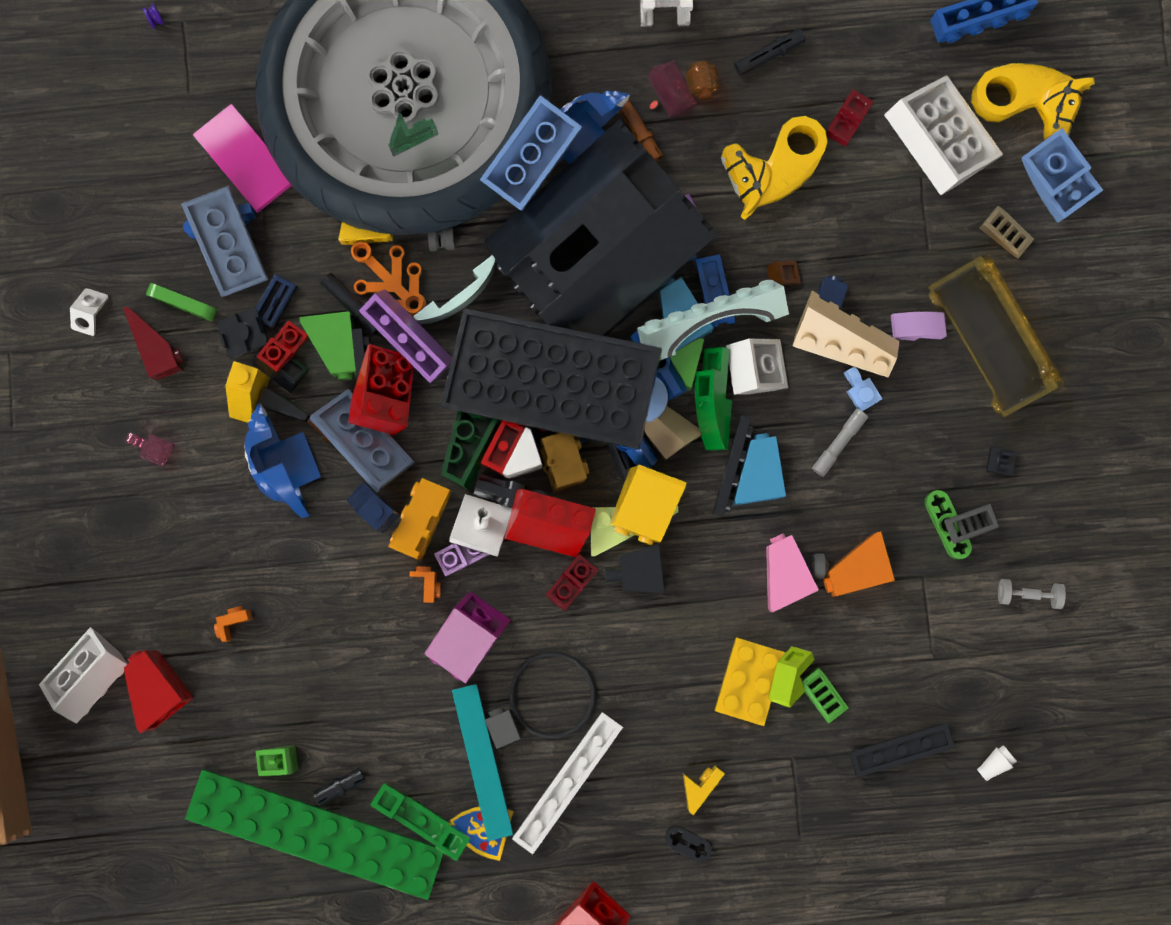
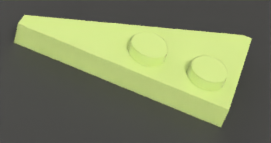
M678 506L676 507L674 514L678 513ZM615 507L595 508L596 511L591 527V557L597 556L635 536L631 533L629 536L614 532L615 527L609 525Z

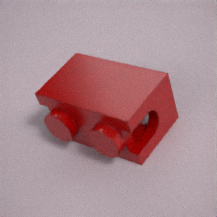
M502 421L481 461L482 466L504 476L503 471L525 428L515 423Z

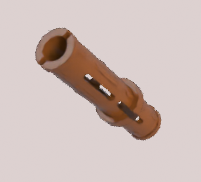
M628 98L619 112L632 134L658 162L664 155L656 145L653 133L648 131Z

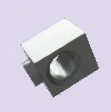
M503 707L488 712L490 717L486 718L485 722L496 749L521 739L510 709L504 711Z

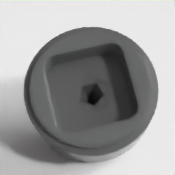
M814 554L812 558V576L814 579H824L825 574L829 570V563L825 559L824 554Z

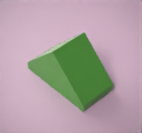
M698 338L677 350L676 355L669 357L689 391L692 388L704 342L702 338Z
M295 745L255 751L258 776L288 775L298 771Z

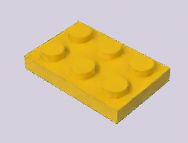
M735 638L714 711L764 726L771 704L769 695L776 665L785 652Z

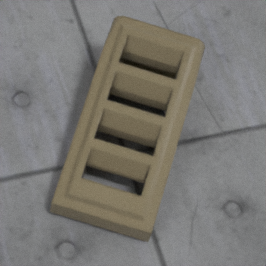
M999 206L992 211L979 227V229L1017 259L1034 240L1030 234ZM998 219L1001 222L995 228L992 224ZM1006 225L1008 229L1002 235L999 231ZM1012 231L1015 232L1016 235L1011 241H1008L1006 238ZM1021 237L1024 241L1016 248L1014 244Z

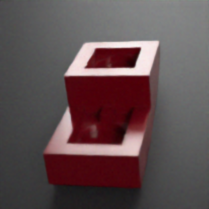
M853 89L827 129L826 136L846 147L874 101Z

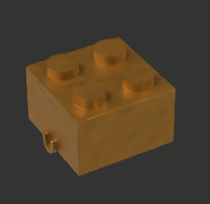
M562 433L542 438L538 446L545 464L543 470L548 474L553 493L583 484L587 479L586 476L589 474L586 460H581L579 450H581L579 438Z

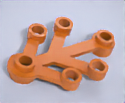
M359 241L352 246L351 254L353 258L359 263H365L383 281H356L354 290L359 296L377 293L385 289L388 293H395L401 299L396 301L412 317L426 307L425 298L419 294V277L422 275V268L418 263H410L407 267V273L410 277L409 292L402 286V260L405 257V251L401 246L395 245L389 251L392 258V275L372 256V250L366 242ZM366 250L367 254L365 257H359L358 252ZM401 250L402 254L400 257H394L393 252ZM418 267L419 272L413 275L410 273L411 268ZM360 284H365V291L359 292L357 289ZM416 301L419 303V306L416 309H411L410 303Z

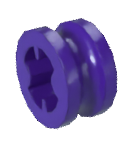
M154 3L151 4L150 8H142L153 29L156 28L158 23L164 24Z

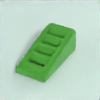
M819 667L801 679L805 694L828 724L848 709L843 699ZM819 678L821 682L810 689L808 686ZM825 686L828 690L816 698L814 694ZM831 694L834 698L822 706L820 702ZM837 702L840 706L828 714L826 710Z

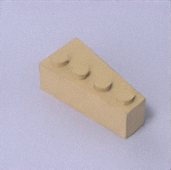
M811 291L796 329L793 347L889 377L897 360L899 341L874 326L869 327L860 322L859 317L853 314L851 316L838 309V305L831 301L827 303L819 298V294Z

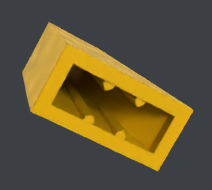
M233 362L225 385L230 418L249 423L251 415L258 405L264 386L267 387L270 380L267 375L257 368Z

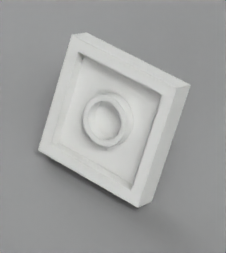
M465 494L449 542L498 557L512 508Z

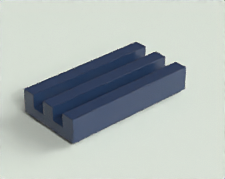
M274 274L256 306L260 319H263L262 323L273 330L298 288L297 285ZM278 282L282 283L264 316L261 317L260 314ZM288 286L289 289L286 292L279 307L277 308L274 316L272 317L271 321H268L276 305L278 304L281 296L283 295L285 289Z

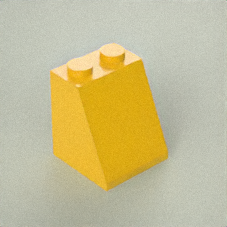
M642 465L630 468L609 525L615 527L614 532L624 536H629L630 533L639 536L638 541L648 545H652L653 542H661L687 483Z

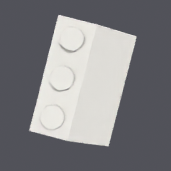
M90 627L39 686L53 711L77 724L90 711L95 702L107 692L111 684L124 673L123 667L128 663L116 648Z

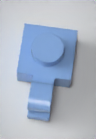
M852 367L844 372L845 377L853 387L846 392L857 409L864 411L882 399L870 378L862 381L856 367Z

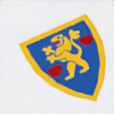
M480 807L466 810L450 820L451 824L471 838L467 847L477 854L500 861L506 837L488 841ZM508 810V814H509V818H510V822H511V818H512V815H513V811H512V810Z

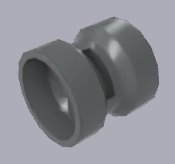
M453 227L428 233L430 252L438 251L440 248L455 250Z

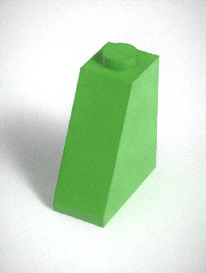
M350 311L300 317L301 325L329 372L334 377H338V380L353 379V375H356L352 339L354 320Z

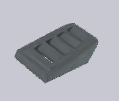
M991 504L944 520L953 544L999 528ZM978 513H980V516L985 527L981 526L979 518L977 516ZM970 516H972L977 530H974L969 518ZM962 519L965 520L969 533H966L961 521ZM954 522H957L961 533L959 537L953 525Z

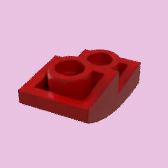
M288 320L275 338L271 337L256 357L275 372H278L303 346L309 336Z

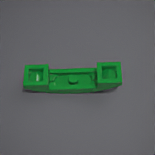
M386 783L382 785L370 806L387 817L394 818L434 844L435 848L455 861L458 860L471 839L431 809Z

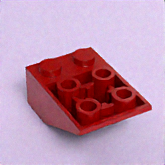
M372 344L368 345L351 398L348 423L395 435L407 428L414 366L401 353Z

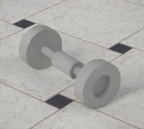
M1001 579L998 587L999 604L1008 605L1012 595H1020L1025 599L1041 600V597L1051 598L1053 609H1062L1065 604L1066 591L1064 584L1057 583L1053 584L1051 593L1022 588V591L1012 590L1011 580Z

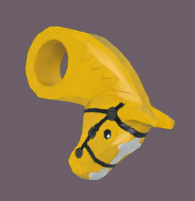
M1013 63L985 72L972 90L971 103L976 114L986 121L1001 122L1023 110L1035 107L1044 122V140L1061 128L1069 136L1081 105L1082 92L1090 89V86L1095 84L1094 78L1073 79L1055 69L1040 65ZM990 84L1003 85L1010 93V104L1007 106H997L991 103L986 96V87Z
M801 116L791 118L780 130L773 153L768 161L748 155L739 144L734 143L724 148L721 156L722 163L736 194L745 204L741 218L745 220L757 207L776 202L790 195L813 175L827 145L825 129L817 120ZM794 133L807 134L814 142L815 149L807 155L796 154L790 149L787 138Z

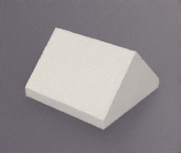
M525 428L503 471L504 477L509 480L543 469L531 430Z

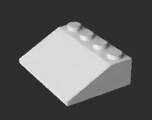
M947 75L902 98L885 114L891 126L940 195L956 187L1003 155Z

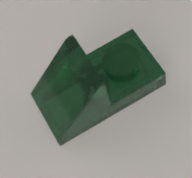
M399 112L388 146L392 156L395 157L439 135L432 118L429 120H419L413 124V128L408 129Z

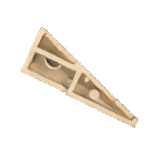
M666 406L664 412L658 418L646 422L644 434L664 461L701 436L698 427L668 406Z

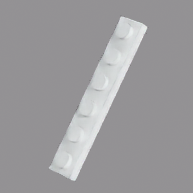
M603 712L599 715L512 839L532 854L536 851L623 727Z

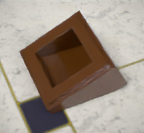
M796 260L776 261L766 268L769 280H773L784 286V288L801 284Z

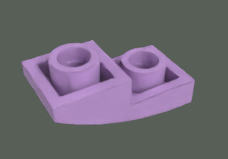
M907 312L891 315L892 332L895 339L915 341L918 338L943 339L947 336L944 313Z
M454 543L434 555L444 575L448 576L490 554Z

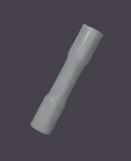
M856 409L844 424L841 432L814 464L812 470L822 477L826 475L837 460L838 455L868 419V416L863 411Z

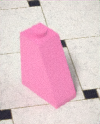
M784 533L770 539L772 544L766 547L767 596L770 612L779 610L819 590L793 536L785 537Z

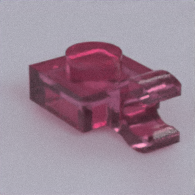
M129 432L125 442L142 449L140 457L162 467L165 466L174 447V444L153 434H149L147 440Z

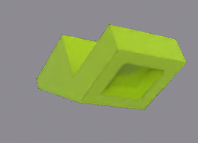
M791 646L780 658L776 665L770 690V701L791 708L805 692L800 675L814 661L812 652Z

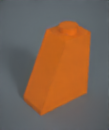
M881 531L868 536L827 571L826 578L823 579L827 593L831 592L832 597L895 581Z

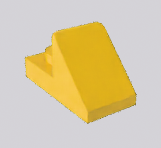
M715 765L712 769L708 767L699 778L702 781L700 785L683 773L687 808L693 815L725 774Z

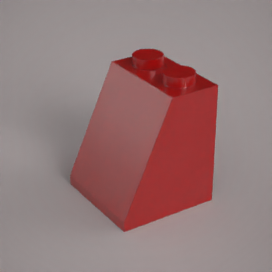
M147 649L143 652L139 650L128 658L130 663L123 667L136 727L140 733L156 729L194 699V696L158 650L148 651Z
M592 881L554 925H627L631 915L599 885Z

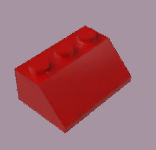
M517 489L504 539L577 557L590 534L596 509L525 489Z

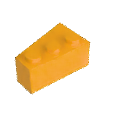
M423 478L420 483L416 482L411 491V496L413 497L409 505L404 507L400 517L402 520L398 528L394 530L388 547L422 561L452 491Z

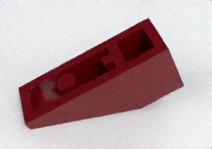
M128 306L124 307V313L148 377L157 381L183 371L181 363L184 362L179 348L175 349L172 344Z

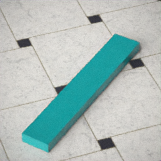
M474 684L454 689L452 694L487 839L491 841L513 835V830L488 727L485 722L478 686Z

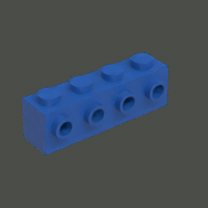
M966 0L936 10L930 22L938 43L944 41L952 43L959 40L963 35L970 34V36H974L991 26L999 28L1007 24V21L1016 19V21L1024 20L1031 15L1030 13L1036 7L1038 1Z

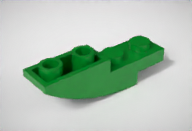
M725 347L704 349L703 370L696 371L695 404L698 425L705 449L709 451L728 450L732 400L726 399L730 349Z

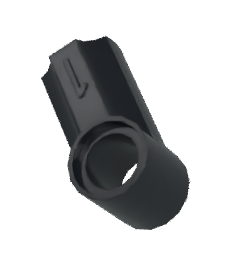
M480 474L475 486L474 495L512 508L516 490H527V486L509 480L505 482Z

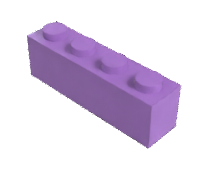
M385 289L375 293L359 310L429 383L439 378L450 367L452 357Z

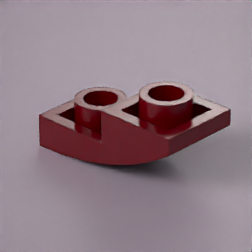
M579 554L545 596L565 612L598 572V569Z

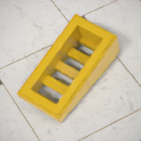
M342 222L339 234V241L342 245H353L359 241L366 243L389 242L394 239L393 234L358 229Z

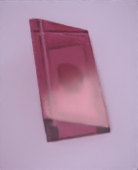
M674 61L657 65L648 74V78L669 116L676 115L696 104Z

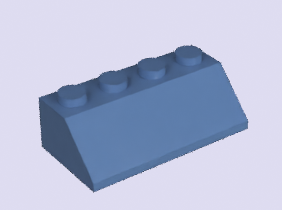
M540 95L480 180L523 211L580 133L582 126Z

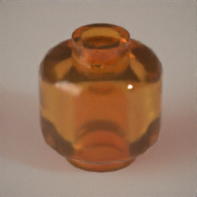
M709 61L692 63L690 69L686 71L688 91L691 95H698V99L713 97L712 92L719 89L720 83L717 68L715 65L710 64Z

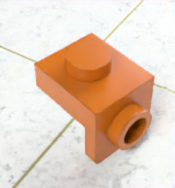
M420 566L416 567V571H410V577H424V602L436 603V598L441 597V583L437 582V572H431V567Z
M242 606L228 609L227 615L216 617L217 623L214 624V630L217 638H221L222 642L232 641L229 626L253 620L251 610H243Z

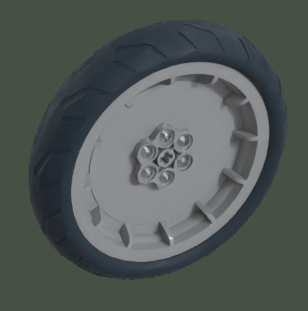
M287 0L279 9L269 27L261 48L255 79L256 104L263 137L272 158L287 181L311 204L341 222L358 229L393 235L430 233L454 227L476 217L502 199L501 195L480 179L541 95L550 103L552 98L551 70L545 45L536 22L521 0ZM401 61L408 63L403 69L396 68V65ZM423 71L430 72V76L426 79L418 77ZM381 75L387 76L385 82H375L377 77ZM425 95L433 97L429 103H422L420 100ZM383 99L390 101L386 107L377 106ZM405 109L412 111L409 117H401L400 114Z

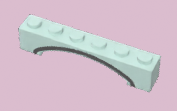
M764 280L759 283V286L741 288L736 291V294L718 296L713 302L695 304L690 310L670 313L667 318L661 320L647 321L644 326L637 328L641 344L661 347L662 354L660 360L676 355L675 349L693 332L718 319L734 315H756L765 322H769L786 316L789 312L784 286L773 280Z

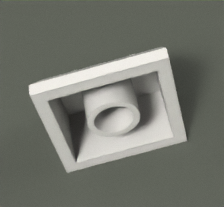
M746 339L726 345V348L730 349L729 366L734 395L755 394L788 388L780 339Z

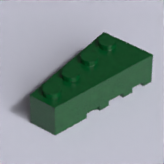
M458 411L456 420H454L452 437L448 444L441 475L447 480L469 490L482 466L481 461L502 421Z

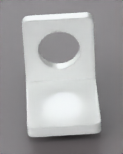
M88 288L84 289L70 307L71 329L94 336L96 334L95 316L108 300V295ZM77 318L85 319L89 323V327L81 326Z

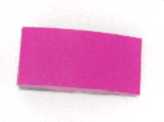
M232 104L193 134L257 213L292 186L280 171L265 143Z

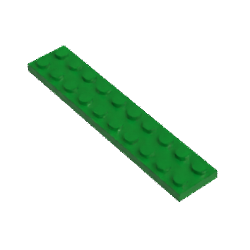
M206 769L201 770L185 820L428 900L444 854L435 848V845Z

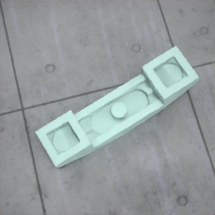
M490 256L473 270L477 280L440 309L432 301L414 315V319L420 325L434 323L446 319L468 306L490 281L497 265L494 256Z

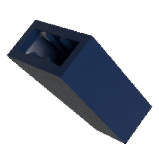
M362 482L347 499L357 514L376 531L383 534L400 517V514L365 482Z

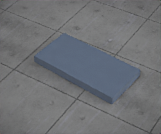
M229 185L181 203L221 298L269 279Z
M347 389L313 413L310 420L373 490L378 493L413 466L415 462L390 434L348 423L353 393Z

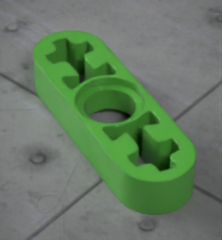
M150 283L145 294L152 299L213 322L217 313V309L156 284Z
M940 490L929 493L925 498V507L948 555L953 559L968 557L972 550L970 540L958 542L959 544L963 543L965 546L962 549L963 554L954 552L953 548L956 547V544H953L951 539L948 541L947 536H950L949 532L944 531L941 526L944 518L957 516L949 496ZM934 495L937 498L943 499V502L940 504L942 511L948 509L949 513L937 518L936 514L941 513L938 506H932L931 504L934 501ZM954 522L956 533L959 532L961 536L957 522Z

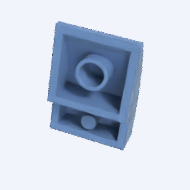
M1063 128L1021 158L1036 191L1057 223L1103 191L1089 172L1092 167Z

